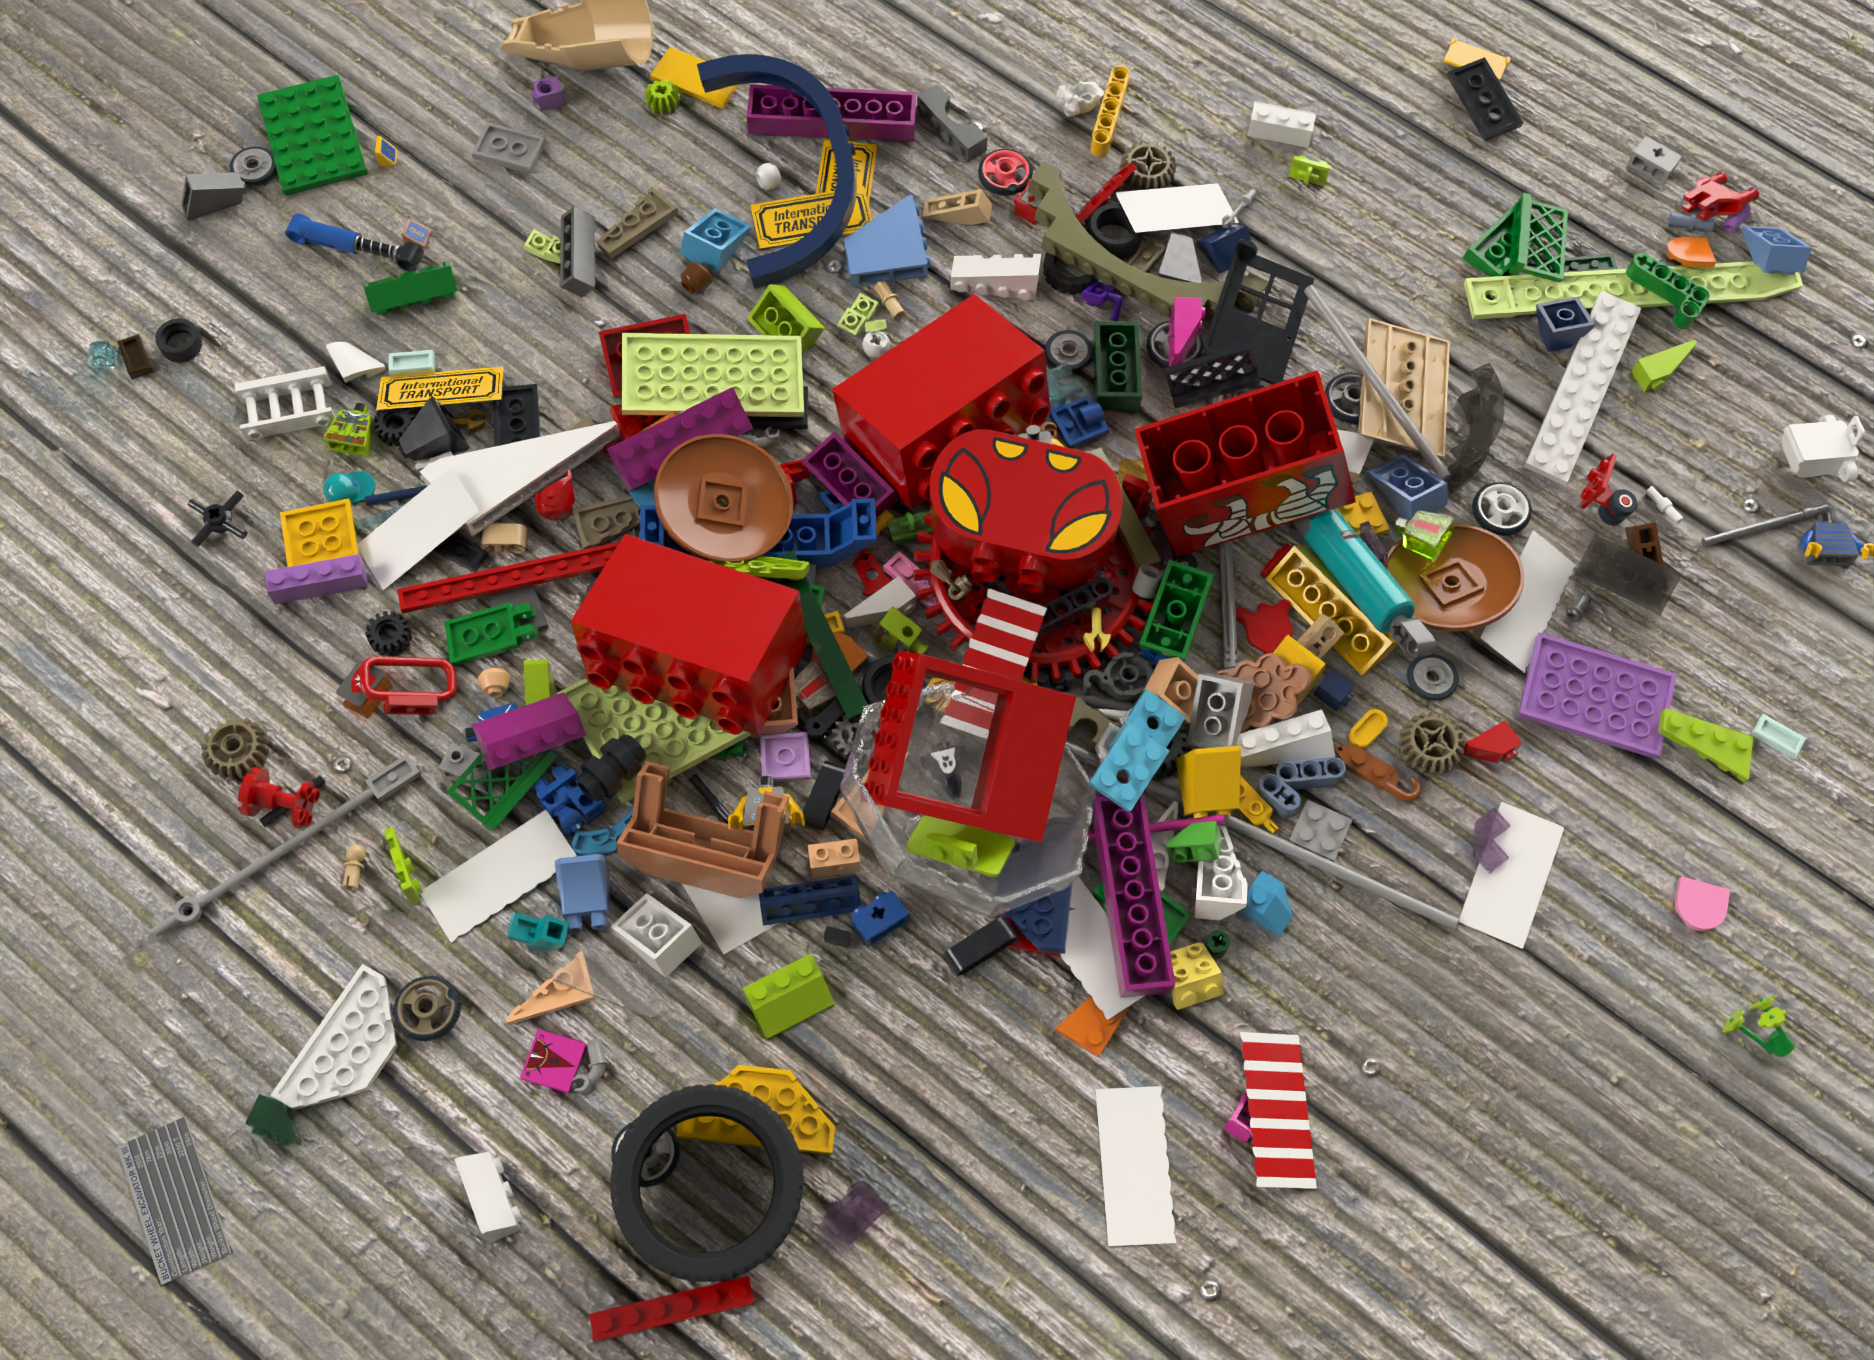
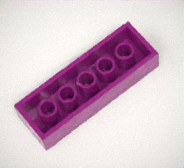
M731 387L607 448V451L627 490H632L656 478L659 468L667 455L683 442L709 434H725L737 437L753 429L734 388Z

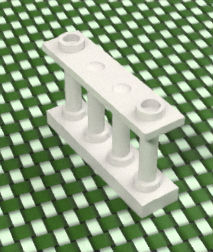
M325 366L235 384V391L241 403H246L249 423L240 425L246 440H259L263 437L318 426L324 427L331 424L335 415L332 408H326L323 388L331 386L330 377ZM314 389L317 410L303 412L301 392ZM291 394L294 414L281 417L278 397ZM269 398L272 419L258 421L256 401Z

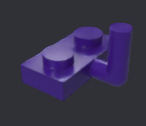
M1096 281L1082 291L1080 300L1086 301L1090 306L1098 307L1106 301L1113 302L1110 320L1118 321L1123 298L1121 295L1115 294L1116 288Z

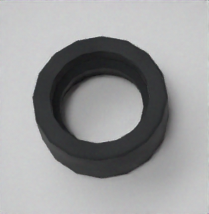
M171 319L163 323L155 335L156 344L161 353L172 362L188 361L194 358L202 347L201 335L195 325L187 319ZM177 333L191 334L190 341L182 347L169 348L166 346L168 340Z

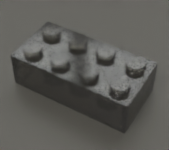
M1595 533L1573 572V576L1659 616L1662 614L1683 575Z

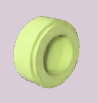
M884 319L869 321L864 324L866 332L887 328L886 320Z

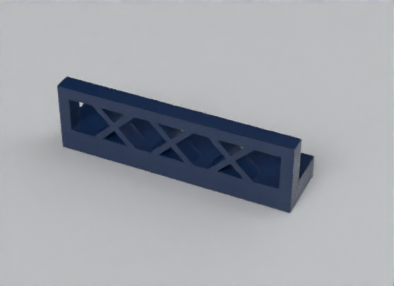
M856 875L765 888L763 893L759 894L763 926L851 913L861 906Z

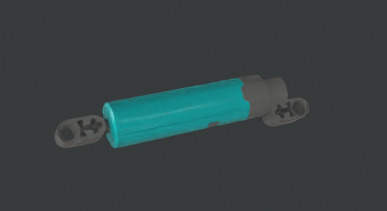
M1333 509L1292 522L1307 544L1380 633H1390L1394 641L1409 658L1413 659L1432 655L1435 652L1436 641L1418 618L1412 617L1415 611V603L1340 512Z

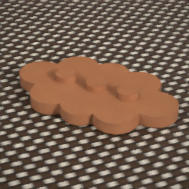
M1273 653L1264 654L1256 663L1250 660H1242L1235 666L1233 671L1225 669L1215 673L1254 682L1251 704L1240 734L1247 732L1252 726L1261 728L1271 725L1275 718L1283 720L1293 716L1298 707L1297 696L1305 693L1310 688L1312 682L1309 670L1303 665L1296 663L1286 665L1281 657Z

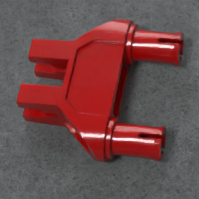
M1720 171L1711 177L1697 179V187L1683 197V200L1689 203L1684 205L1682 210L1690 213L1700 208L1704 211L1698 214V218L1703 221L1715 216L1733 215L1744 210L1746 204L1757 200L1759 192L1756 188L1750 187L1748 190L1738 193L1722 186L1727 182V176L1724 172Z

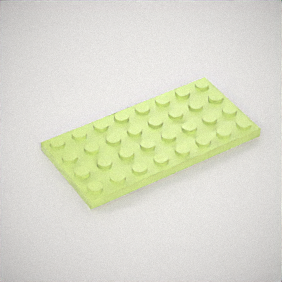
M622 333V415H668L672 412L676 415L733 387L747 416H804L801 336Z

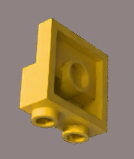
M1372 491L1355 496L1356 503L1336 508L1362 540L1387 534L1390 530Z

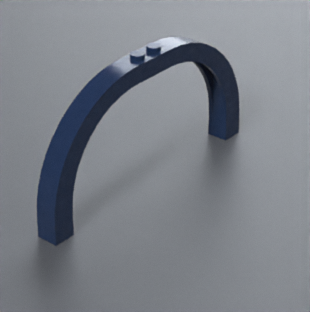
M758 54L731 55L698 63L697 68L705 93L739 84L762 83L775 85L790 90L805 99L815 108L826 126L837 166L836 189L827 212L807 235L794 244L781 250L746 260L754 288L789 279L813 266L834 247L844 233L853 214L857 194V176L852 156L856 155L853 142L848 143L847 138H851L848 125H843L838 106L826 87L816 77L794 63Z

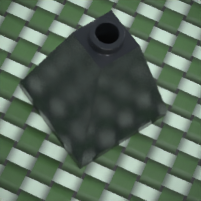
M432 396L427 400L399 439L401 446L398 449L405 459L411 458L413 461L436 457L449 451L452 453L466 451L470 449V446L459 426L452 421L453 415Z

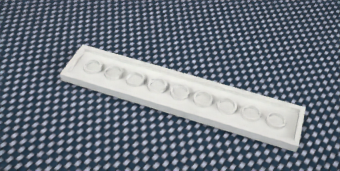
M1602 290L1600 291L1589 315L1595 327L1577 342L1523 467L1559 484L1566 485L1640 313V307Z

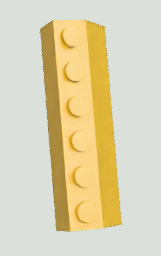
M1305 544L1293 546L1267 576L1266 580L1290 602L1310 625L1321 614L1330 617L1338 625L1344 634L1332 647L1361 676L1385 659L1398 645L1390 633H1380L1377 631L1319 557Z

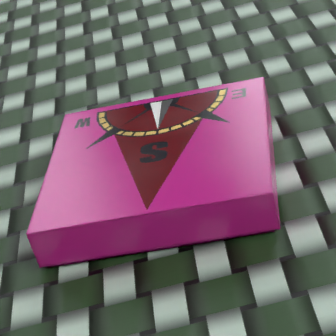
M538 1029L520 1079L570 1094L574 1083L573 1079L578 1073L587 1048L586 1043Z

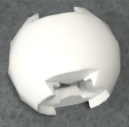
M764 163L757 168L755 175L761 188L773 190L780 184L781 175L776 165Z
M879 330L867 333L862 343L863 350L872 358L881 357L889 350L890 341L888 336Z

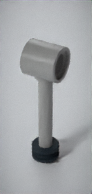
M1191 554L1184 555L1177 561L1196 569L1198 566L1197 559ZM1142 565L1139 568L1132 590L1141 597H1153L1166 568L1159 571L1153 566Z

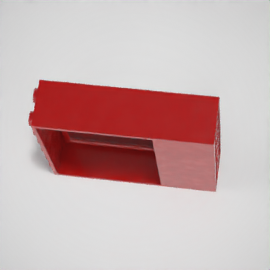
M898 651L892 663L893 673L891 681L886 688L887 698L885 706L880 713L881 723L879 731H877L874 738L875 748L873 756H871L868 763L869 773L867 781L862 788V800L1042 843L1076 696L932 656ZM925 675L998 694L971 808L898 791Z

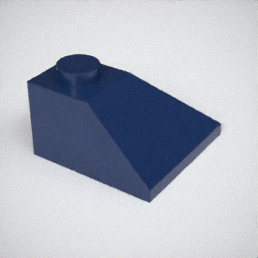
M1578 296L1536 304L1540 338L1548 352L1570 348L1595 327L1593 320Z

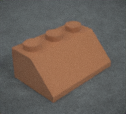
M793 667L789 673V680L780 697L777 698L778 701L759 736L751 733L752 739L760 738V735L782 734L798 725Z

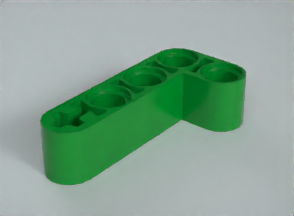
M1646 253L1636 254L1626 269V275L1632 281L1678 307L1672 320L1674 325L1680 329L1689 328L1709 300L1710 294L1706 288Z

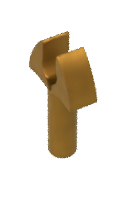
M469 408V414L465 417L451 418L454 424L469 427L470 433L476 432L485 426L484 421H473L477 418H485L483 412L474 408Z

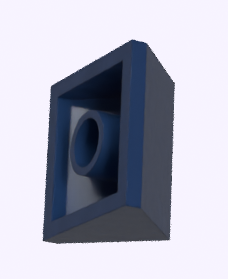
M1234 224L1231 228L1226 226L1197 240L1196 244L1220 274L1230 268L1237 243L1240 239L1251 241L1247 226Z

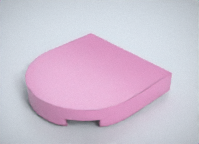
M1681 876L1678 879L1675 910L1687 927L1696 931H1709L1724 921L1727 914L1730 890Z

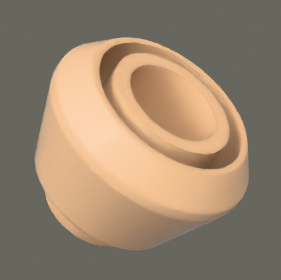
M501 668L486 669L478 676V683L482 691L491 698L501 697L507 691L511 680L510 674Z

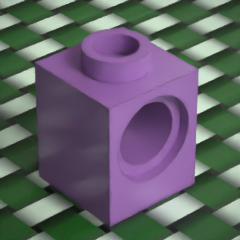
M557 76L533 81L535 90L531 91L534 103L539 104L540 111L565 105Z

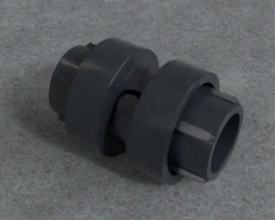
M623 734L618 740L611 738L600 748L603 755L600 759L596 756H591L580 766L582 772L576 777V784L593 802H600L604 797L611 799L622 789L620 782L622 778L630 781L642 769L641 763L646 759V752L632 736Z

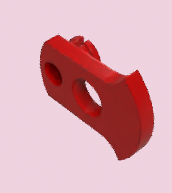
M862 550L857 554L853 567L865 587L864 596L870 597L894 580L884 574L874 554L867 550ZM873 570L878 573V577L874 580H869L865 574Z

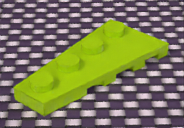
M761 556L747 562L743 560L740 563L728 561L717 563L709 560V562L755 577L800 580L809 572V562Z
M1667 708L1660 712L1658 733L1684 748L1689 747L1697 752L1696 755L1704 760L1708 758L1717 763L1718 768L1725 772L1730 771L1734 773L1740 781L1745 782L1749 780L1753 745L1752 736Z

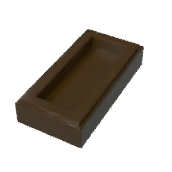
M139 334L117 341L131 380L153 373Z

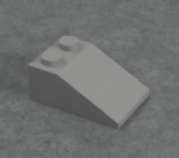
M1215 673L1199 674L1187 744L1201 748L1235 746L1251 704L1254 682Z

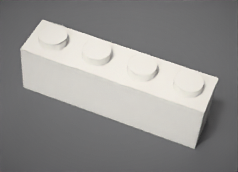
M1322 710L1241 733L1235 745L1241 748L1240 768L1265 767L1270 764H1281L1288 761L1335 757L1331 729Z

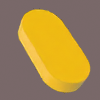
M1378 709L1369 710L1350 730L1348 734L1349 744L1351 746L1355 744L1363 750L1368 748L1386 728L1388 723L1386 714Z

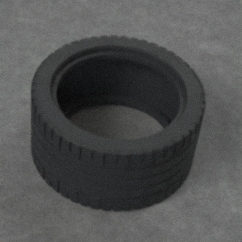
M701 1084L684 1087L679 1091L675 1090L670 1092V1094L662 1096L658 1101H654L649 1107L644 1109L639 1114L640 1116L631 1123L618 1145L610 1177V1193L616 1221L633 1250L647 1263L665 1274L694 1282H715L740 1276L767 1260L785 1241L797 1219L804 1187V1172L801 1155L798 1152V1145L794 1140L793 1134L788 1130L787 1124L780 1118L779 1114L758 1097L751 1096V1093L735 1087L729 1088L726 1085L707 1084V1086H702ZM696 1117H721L745 1127L764 1147L773 1171L772 1199L760 1225L742 1242L717 1252L689 1251L666 1240L649 1221L641 1199L640 1180L642 1168L652 1146L673 1126Z

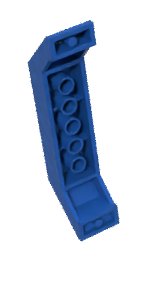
M875 498L852 499V502L828 514L792 515L789 527L783 538L772 550L763 556L776 558L793 550L798 561L809 562V568L832 567L877 542ZM641 505L640 539L698 557L682 548L671 538L659 520L655 505Z

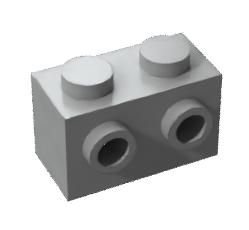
M451 743L438 769L444 778L456 781L480 753L473 751L468 745ZM477 765L474 768V780L487 779V765ZM499 767L491 770L492 779L495 778ZM470 774L464 780H470ZM488 782L474 783L476 790L484 793L488 792ZM462 783L463 785L471 787L470 783Z

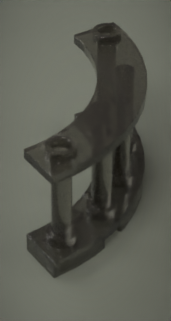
M1490 363L1470 372L1476 388L1460 395L1458 398V402L1465 413L1467 424H1469V435L1465 441L1450 451L1457 460L1447 468L1451 476L1444 480L1447 482V490L1450 494L1466 485L1480 470L1503 423V390L1499 378Z

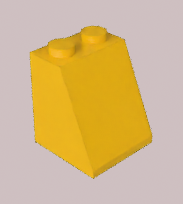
M1287 635L1273 654L1281 657L1286 665L1295 663L1303 665L1309 670L1312 678L1310 688L1305 693L1297 696L1299 705L1320 681L1326 663Z
M1240 746L1194 749L1176 758L1185 816L1194 815V818L1208 817V814L1212 813L1229 816L1231 811L1239 808Z

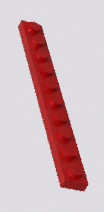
M619 542L397 589L402 614L599 572L603 570Z

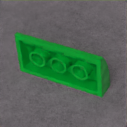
M1514 206L1487 230L1462 257L1473 267L1493 277L1503 276L1509 270ZM1535 224L1530 226L1535 235L1540 233ZM1533 241L1529 243L1530 248L1535 245Z

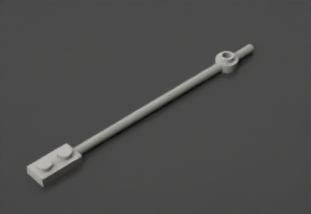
M407 754L365 780L369 787L367 790L196 900L189 897L179 900L174 906V914L151 928L158 937L179 922L187 925L195 923L201 917L202 907L375 796L381 802L420 777L421 773ZM190 909H193L192 914L186 916V912Z

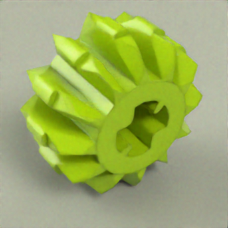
M663 78L660 82L654 80L653 84H648L647 90L644 93L646 105L648 108H651L653 113L657 111L661 115L665 111L671 113V109H677L678 103H680L677 85H673L671 80L667 82Z

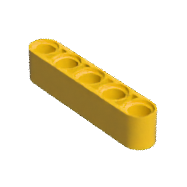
M1124 66L1114 67L1110 74L1092 134L1090 151L1096 157L1106 156L1111 146L1128 88L1130 72Z

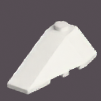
M1218 825L1221 834L1219 860L1198 861L1194 918L1221 920L1246 907L1247 882L1241 873V866L1235 857L1234 847L1226 826Z

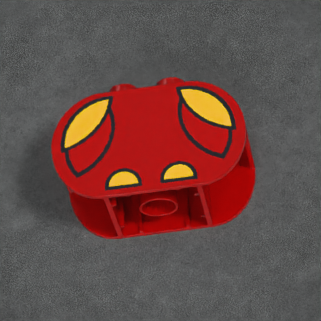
M972 430L959 435L949 442L935 461L930 477L931 526L935 540L941 550L955 563L972 569L970 575L973 578L989 583L995 580L998 581L999 575L1017 579V587L1021 590L1040 594L1044 593L1045 586L1065 589L1084 584L1105 567L1111 557L1122 512V492L1114 471L1104 460L1094 454L993 430Z

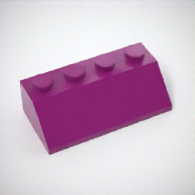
M835 431L801 461L843 505L852 502V499L875 498V515L878 517L899 501L895 491Z
M564 692L472 724L488 770L586 736L579 714Z

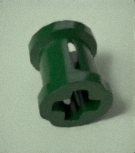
M1215 930L1209 934L1205 947L1213 959L1222 958L1225 955L1230 944V938L1221 930ZM1216 942L1221 944L1218 948L1214 946Z

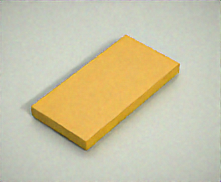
M672 47L668 48L650 74L652 81L660 82L662 78L665 82L671 80L673 85H677L679 92L724 109L739 86L734 85L705 93L697 64L706 61Z

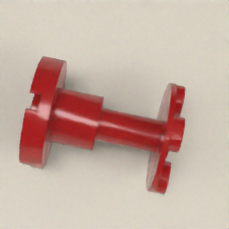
M257 767L250 769L253 773L246 774L238 794V802H242V807H238V811L242 815L254 817L260 812L262 807L275 810L278 806L292 809L291 821L294 828L310 826L313 818L311 813L313 806L320 798V790L315 789L312 781L303 783L297 794L294 795L283 792L281 786L270 784L267 770Z

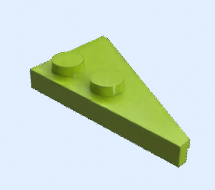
M391 826L384 830L385 837L390 846V853L397 875L402 883L400 884L402 891L411 905L414 906L422 902L419 894L423 890L418 879L413 880L411 872L415 871L412 861L410 857L405 858L395 829Z

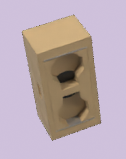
M1321 614L1297 642L1321 659L1344 632L1330 617Z

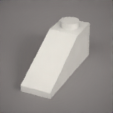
M898 576L844 615V626L849 629L880 623L892 606L907 616L915 609L916 595Z

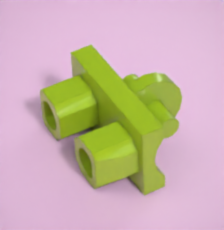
M1302 155L1294 156L1288 177L1302 180L1304 185H1308L1309 182L1325 187L1331 165L1321 160L1318 162L1309 160L1306 156Z

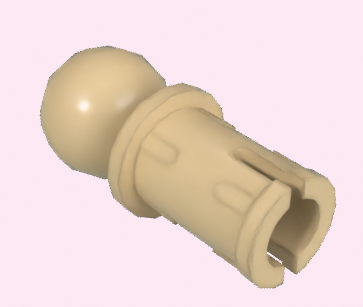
M354 844L347 849L346 857L349 862H345L343 866L345 868L342 889L346 891H352V887H354V891L358 890L360 873L364 869V865L361 862L366 857V851L363 846Z

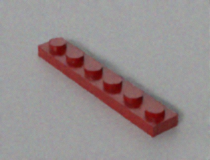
M746 1276L590 1313L593 1341L599 1342L754 1305L750 1278Z

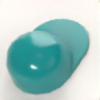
M355 471L348 474L333 473L325 480L323 493L328 502L349 498L351 505L365 501V496L372 495L376 484L373 477L363 471Z

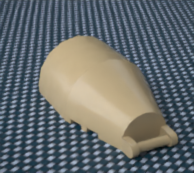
M580 0L581 3L572 6L566 3L562 5L563 9L554 12L548 9L527 17L514 19L511 25V32L501 48L507 54L520 53L525 58L578 71L644 64L650 56L653 44L650 10L646 0Z

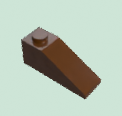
M1656 522L1625 527L1629 551L1644 594L1668 590Z

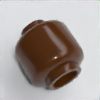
M692 262L681 273L682 281L680 283L690 294H701L713 281L710 274L712 270L704 262L702 264Z

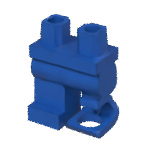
M562 764L553 769L552 774L556 780L550 785L544 778L539 779L533 784L540 804L552 818L555 816L559 817L561 827L567 837L584 826V820L590 824L606 812L602 800L600 802L590 800L577 786L576 777L578 775L572 768L570 770ZM573 804L577 810L570 809L569 806Z

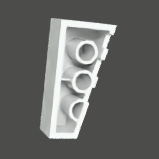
M1014 254V258H1002V255H993L989 259H984L982 255L954 256L950 290L1035 301L1041 254H1033L1032 258H1024L1023 254Z

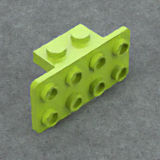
M923 815L906 844V849L913 854L987 876L998 877L1015 846V839L981 828Z

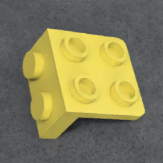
M1195 943L1170 952L1175 979L1172 997L1173 1004L1177 1010L1224 995L1222 972L1203 943Z

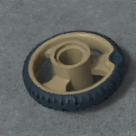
M423 976L407 983L397 995L393 1007L394 1019L402 1033L413 1040L427 1042L439 1039L449 1033L459 1019L461 1013L459 994L450 982L441 977ZM424 986H437L442 988L443 992L440 996L435 997L427 992L417 995L416 990ZM433 1004L431 1011L422 1013L425 1005ZM405 1005H412L414 1014L420 1020L415 1029L411 1028L404 1019L403 1008ZM446 1006L451 1007L447 1020L440 1027L433 1030L431 1024L441 1018L442 1008Z

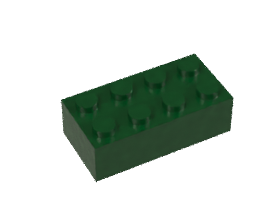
M1095 321L1093 330L1095 401L1100 404L1103 411H1139L1142 400L1139 322Z

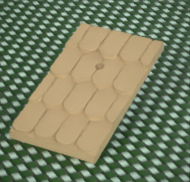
M1368 318L1366 320L1363 346L1364 356L1439 458H1444L1450 341ZM1363 374L1359 405V436L1381 441L1388 445L1403 447L1410 451L1420 452Z

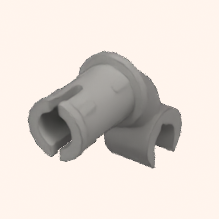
M772 426L765 430V436L762 437L746 433L737 436L756 444L762 449L770 445H778L781 441L780 429L776 434L772 435Z
M601 1039L591 1040L586 1043L590 1058V1064L588 1065L590 1072L587 1075L579 1074L574 1077L573 1081L576 1084L584 1082L581 1088L574 1089L578 1094L587 1095L590 1093L593 1085L598 1082L605 1068L609 1066V1062L605 1059L603 1041Z

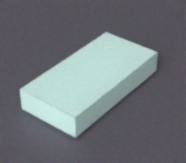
M433 350L389 353L390 376L435 372V354Z
M1764 714L1760 716L1750 734L1793 760L1797 757L1806 740L1802 735Z

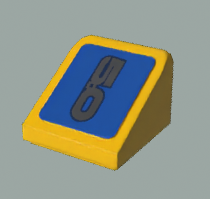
M377 136L375 154L381 167L395 166L397 159L396 148L381 136Z

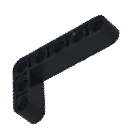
M1098 577L1043 605V607L1047 608L1043 618L1046 624L1040 626L1036 640L1092 612L1093 608H1100L1108 603L1113 590L1112 582L1108 578ZM995 580L988 584L985 599L988 597V589L1010 596L1013 595L1003 582ZM1103 588L1106 593L1100 594L1096 590ZM1076 600H1084L1086 604H1079ZM1056 610H1063L1066 614H1058Z

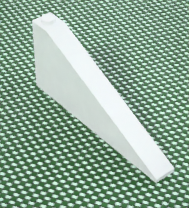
M612 421L440 458L428 464L420 473L425 485L428 486L452 467L480 510L462 525L473 537L486 528L488 524L495 522L566 474L567 470H572L603 449L604 445L620 437L618 424Z

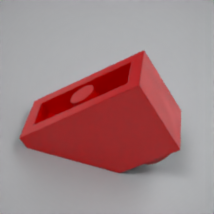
M1503 721L1468 741L1463 747V755L1493 763H1498L1504 759L1509 761L1518 755L1517 750L1522 742L1507 722Z

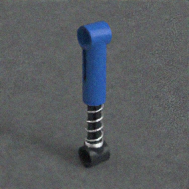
M299 213L293 215L285 231L286 237L297 244L310 242L353 254L362 251L364 254L371 253L374 257L379 255L382 259L390 258L391 261H395L398 267L407 272L416 271L424 255L423 248L414 242L408 241L403 245L393 246L392 243L387 245L383 241L379 243L375 242L374 239L367 240L365 236L362 238L361 233L314 222L306 215Z

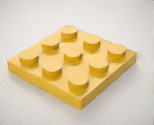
M349 498L280 512L288 567L359 554L352 505Z

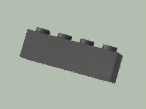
M574 206L561 216L560 287L582 297L595 288L596 228L595 217Z

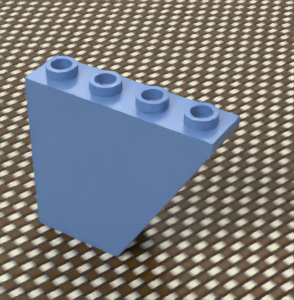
M908 195L844 239V254L851 287L877 284L879 281L892 282L927 277V268H931L930 256L925 255L927 242L926 238L921 236V233H923L922 220H918L917 216H920L919 205L914 203L913 195Z

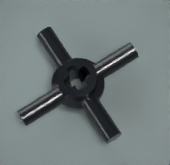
M236 491L223 506L212 504L206 507L194 498L190 499L188 506L203 515V523L205 525L191 540V543L199 547L212 532L224 533L229 531L237 537L245 539L248 532L231 522L232 515L230 513L244 495Z

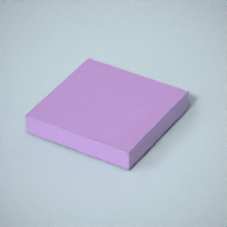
M807 732L760 735L762 776L773 777V782L811 780Z

